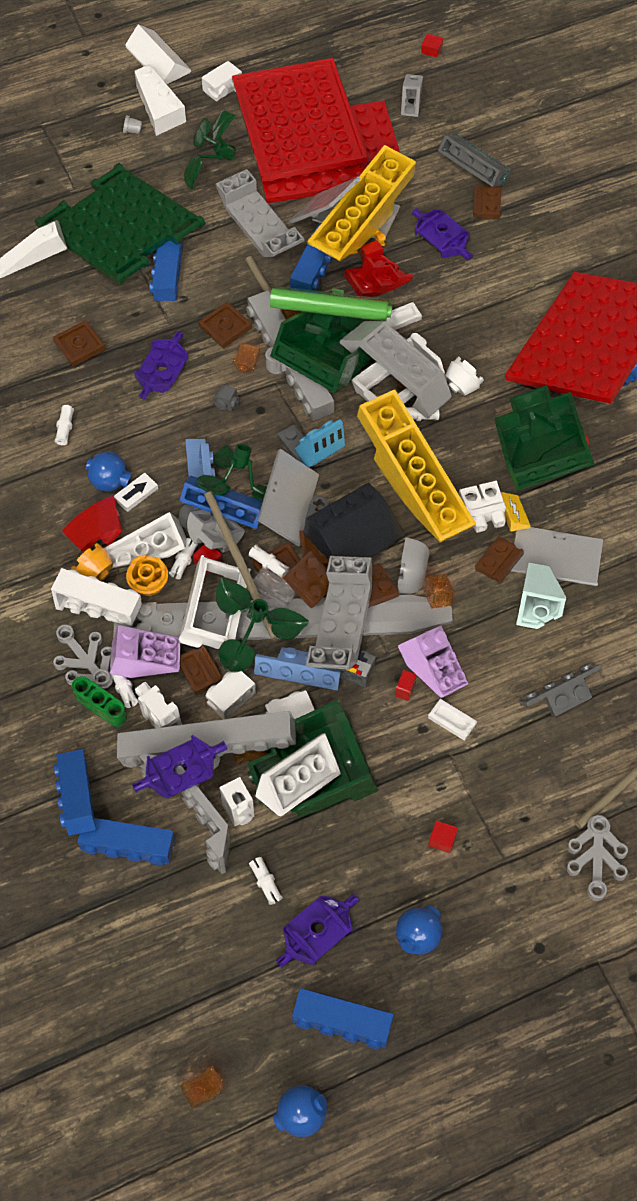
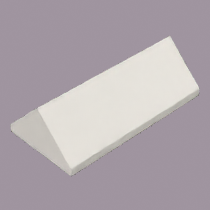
M139 24L137 25L126 43V48L143 66L150 64L166 85L191 72V69L155 31Z
M325 733L319 735L262 774L256 797L278 816L284 815L341 774Z

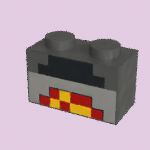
M359 650L357 663L349 670H336H341V679L366 688L375 668L376 656H373L368 651Z

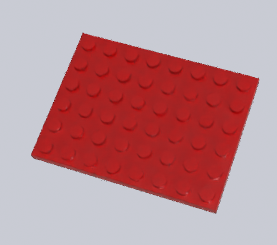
M333 58L232 76V83L262 182L367 162V155Z
M385 101L350 106L367 155L366 163L263 182L261 180L266 202L274 203L312 197L359 177L384 145L400 153Z
M574 272L506 372V381L537 388L547 385L550 391L564 394L571 392L573 396L611 404L637 364V283Z

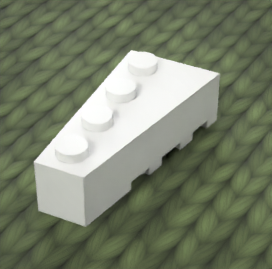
M149 64L135 70L136 86L145 105L146 112L149 115L150 122L153 125L155 135L157 136L185 123V106Z
M61 568L51 588L57 610L63 611L64 607L70 608L71 613L75 614L84 611L90 617L98 618L102 615L108 621L130 626L133 625L142 605L141 595L136 591L119 588L114 583L107 584L101 582L93 576L86 577L75 570Z

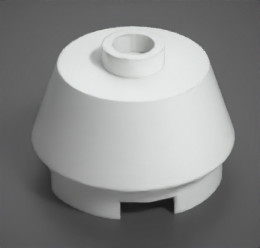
M457 357L455 361H451L445 374L450 389L455 393L459 392L463 396L479 389V385L484 381L481 376L479 378L476 376L477 370L466 360L461 362L460 357Z

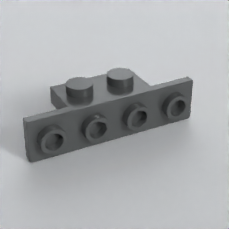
M591 662L579 667V671L562 675V680L556 683L555 681L548 682L538 692L536 690L528 692L524 695L525 698L519 702L522 706H529L544 698L552 716H557L592 698L584 677L602 669V667Z

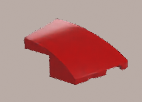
M382 254L365 256L361 268L346 269L344 273L345 278L356 294L366 297H375L390 292L408 283L413 278L412 274H405L399 270V265L391 262Z
M111 496L93 504L76 516L62 532L82 552L91 548L98 539H101L109 546L123 531L122 525L119 522L120 514L115 504L117 499Z

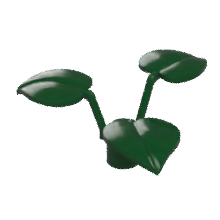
M225 110L218 114L213 125V140L207 137L211 128L210 121L206 118L201 120L199 128L195 133L193 144L199 148L206 139L215 145L214 152H216V155H196V158L192 157L185 168L184 180L190 189H193L194 181L201 169L202 158L221 160L223 157L231 160L234 157L236 148L225 142L221 136L236 115Z
M237 444L234 452L228 445H225L214 455L213 461L217 465L229 468L222 480L211 475H202L196 479V485L204 491H211L214 495H224L231 488L225 483L232 469H244L248 465L250 487L253 490L252 496L258 501L263 502L267 486L254 485L253 461L250 460L252 448L245 444Z
M221 578L217 586L216 602L220 610L228 615H234L238 611L244 613L249 610L248 617L251 620L241 643L235 639H229L224 641L219 648V659L224 669L228 672L244 671L253 663L255 652L251 647L245 646V643L254 623L262 622L266 617L267 623L272 624V633L283 640H291L297 637L309 623V620L290 609L275 608L270 612L268 611L269 607L266 601L256 599L251 602V595L246 588L225 578Z

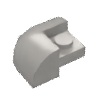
M205 510L190 512L187 528L194 544L204 543L206 547L210 549L217 548L221 553L230 550L211 512ZM224 518L237 544L245 530L235 521Z
M405 538L398 580L399 595H411L418 592L423 587L426 579L429 548L424 543L411 538Z

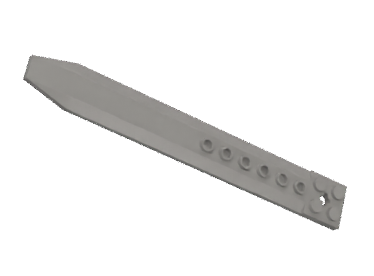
M409 594L399 595L397 598L368 608L363 636L412 634L450 624L453 622L451 602ZM326 597L322 598L313 608H310L302 598L264 600L267 602L268 611L270 612L275 608H287L309 620L308 625L295 638L318 637ZM198 602L193 627L225 636L229 615L220 610L217 602ZM142 603L135 620L141 621V623H138L137 627H133V625L114 622L113 638L118 625L180 637L188 603ZM249 610L240 614L235 640H243L251 622L248 617ZM263 621L254 623L247 640L271 639Z

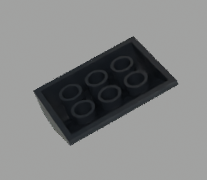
M369 482L308 516L303 534L328 560L330 556L371 558L405 538L403 530L383 496Z

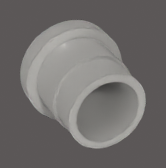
M126 115L123 133L140 134L142 121Z

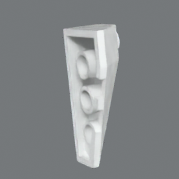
M56 220L40 227L1 257L0 278L66 250L67 246L59 221Z
M169 512L105 547L113 562L111 569L131 565V561L140 555L163 559L186 548V535L179 520Z

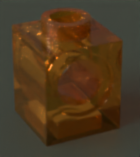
M447 575L426 576L424 593L431 609L451 606L454 590Z

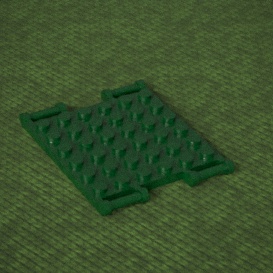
M120 163L114 165L112 170L100 178L92 180L90 183L95 191L74 206L70 207L63 200L58 204L59 206L34 220L38 228L47 225V222L51 223L58 220L67 248L118 285H122L125 279L142 267H147L150 263L146 256L170 240L178 245L184 237L206 224L202 216H197L126 170Z

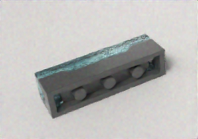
M456 133L446 134L438 149L440 153L492 187L504 185L511 170Z

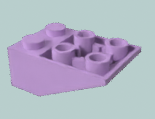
M118 625L112 641L110 674L134 678L179 672V637Z
M442 626L398 645L406 665L441 698L468 685L465 674Z

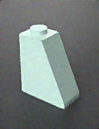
M528 563L516 625L538 629L544 626L547 621L562 617L566 596L549 566Z

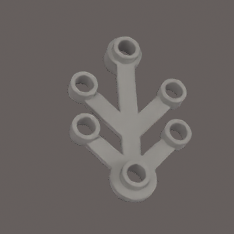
M61 625L56 631L58 640L61 643L67 644L79 659L65 658L61 655L57 656L53 660L55 668L57 670H64L66 667L88 669L91 673L78 674L74 670L68 671L65 675L67 683L72 685L73 680H69L71 676H76V678L85 676L104 690L108 689L113 683L112 675L109 672L111 654L109 656L104 654L111 652V647H104L101 650L102 662L100 669L95 665L98 646L102 643L101 634L92 632L89 635L90 644L88 654H86L74 639V631L71 626ZM95 637L99 638L97 641H92ZM59 661H64L63 664L57 665ZM100 679H106L104 682H99Z
M601 815L591 817L587 823V830L576 839H571L567 847L571 854H578L581 851L582 845L593 838V846L576 860L570 861L567 865V872L571 876H576L580 873L581 868L593 859L592 882L589 884L587 894L594 901L604 899L607 893V886L602 882V861L612 869L613 877L616 880L622 881L628 874L627 868L620 865L603 847L604 839L614 848L613 854L618 859L625 858L628 853V847L620 843L609 831L610 823ZM600 825L602 830H597L594 826ZM571 844H577L579 848L573 849ZM621 848L625 853L619 854L617 849ZM575 865L577 866L578 870L573 871L571 870L570 866ZM622 870L624 872V875L620 876L616 873V871ZM592 890H599L600 895H594Z

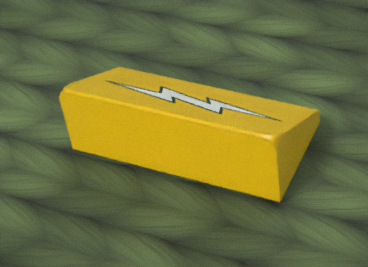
M501 492L503 503L506 506L505 519L510 531L530 528V523L519 496Z

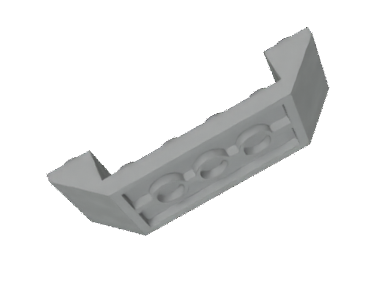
M247 169L216 183V188L226 211L263 257H273L304 242V238L295 227L288 229L258 193L256 179Z
M364 321L339 342L351 353L362 348L417 396L413 407L427 419L452 397L444 372L385 321Z
M330 556L326 572L329 580L328 592L316 646H310L306 666L349 670L358 660L372 592V558Z
M142 754L139 756L141 761L139 767L143 772V779L146 776L147 756L149 755L151 759L157 755ZM181 765L177 766L174 770L177 774L186 772ZM195 785L181 792L184 796L182 800L189 809L193 808L196 811L195 816L202 826L206 824L210 829L208 833L211 837L205 841L207 861L213 870L218 869L223 874L226 872L231 842L228 824L198 786Z

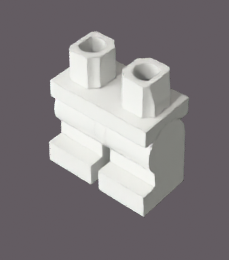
M497 481L479 485V490L477 486L459 490L460 498L476 522V525L473 527L477 533L487 529L486 522L492 521L496 528L505 525L506 506L503 503Z
M144 682L135 689L136 694L139 696L138 703L140 704L143 717L146 720L150 719L151 724L155 728L182 725L178 707L173 702L167 705L156 685L150 688Z

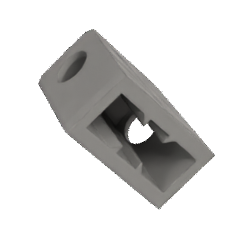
M411 74L405 76L401 115L418 117L422 98L423 76ZM414 99V103L411 104L408 102V100Z

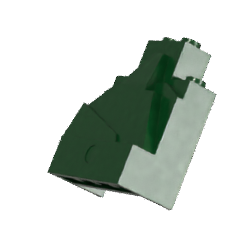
M303 311L281 322L270 354L272 358L333 393H337L351 383V380L359 375L361 367L366 365L368 360L372 359L362 348L351 353L339 343L341 339L363 323V319Z
M546 385L509 398L513 412L494 418L504 459L516 491L594 465L571 392L551 398L548 386Z
M338 700L295 719L296 745H289L287 748H267L269 754L247 763L250 769L247 772L251 783L255 784L258 789L263 773L319 735L325 733L341 774L292 808L291 812H296L301 818L342 800L352 798L355 802L379 791L350 720Z

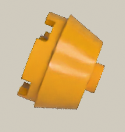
M96 543V549L93 551L90 548L87 549L77 559L79 562L78 566H72L71 570H75L86 577L93 576L103 581L110 574L108 571L112 568L113 562L107 549L102 548Z
M140 555L131 561V565L126 573L127 583L134 591L141 595L153 596L164 587L168 579V569L158 557Z

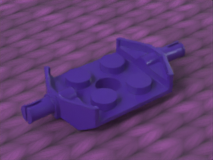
M418 208L412 211V215L419 219L415 227V236H417V233L422 235L441 252V258L462 255L467 261L472 258L473 254L466 250L470 233L445 212L434 209L423 214Z
M176 331L171 340L152 341L153 347L138 372L134 371L136 380L144 387L139 394L141 399L144 398L146 400L150 392L164 393L173 386L188 359V352L179 344L183 337L182 332ZM160 367H166V368H167L166 370H163V371H158V370H157V369L160 368Z
M192 735L190 741L151 759L148 755L146 776L144 779L132 783L135 792H138L148 787L164 798L172 797L212 778L214 759L217 754L228 750L227 746L222 741L211 747ZM182 765L187 770L183 774H177L174 772L175 768Z
M352 894L344 902L342 900L339 902L329 896L321 895L283 928L287 948L285 949L286 952L275 960L276 963L283 968L291 959H296L315 966L319 958L348 933H352V924L348 912L351 907L359 902V899ZM314 923H321L324 926V930L321 933H314L311 930V926Z

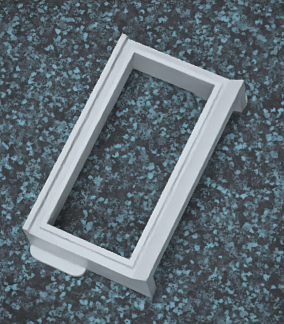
M413 333L407 341L445 374L441 359L425 346L427 342L417 333ZM375 362L351 381L356 393L368 402L377 398L369 389L390 375V373L378 362ZM408 388L398 394L403 404L415 396Z
M202 555L197 563L179 641L182 644L196 648L201 647L203 644L219 649L224 641L235 639L241 612L238 611L234 615H229L225 636L193 627L205 572L209 571L223 575L226 578L236 580L237 584L244 588L247 586L238 567L211 560Z

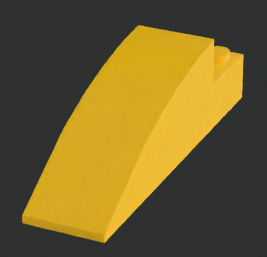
M384 145L359 176L360 180L342 197L307 243L339 261L361 248L392 215L395 199L414 175L416 161Z
M394 389L360 405L357 417L376 447L375 462L405 505L439 542H442L475 526L476 522L396 390Z

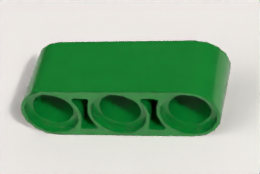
M80 676L73 680L72 690L75 699L114 727L122 726L126 722L125 707L120 700L85 676ZM81 688H87L85 691L79 692ZM100 699L104 700L103 702H101V703H99V704H98V703H95L97 700H100ZM115 711H120L118 715H111Z

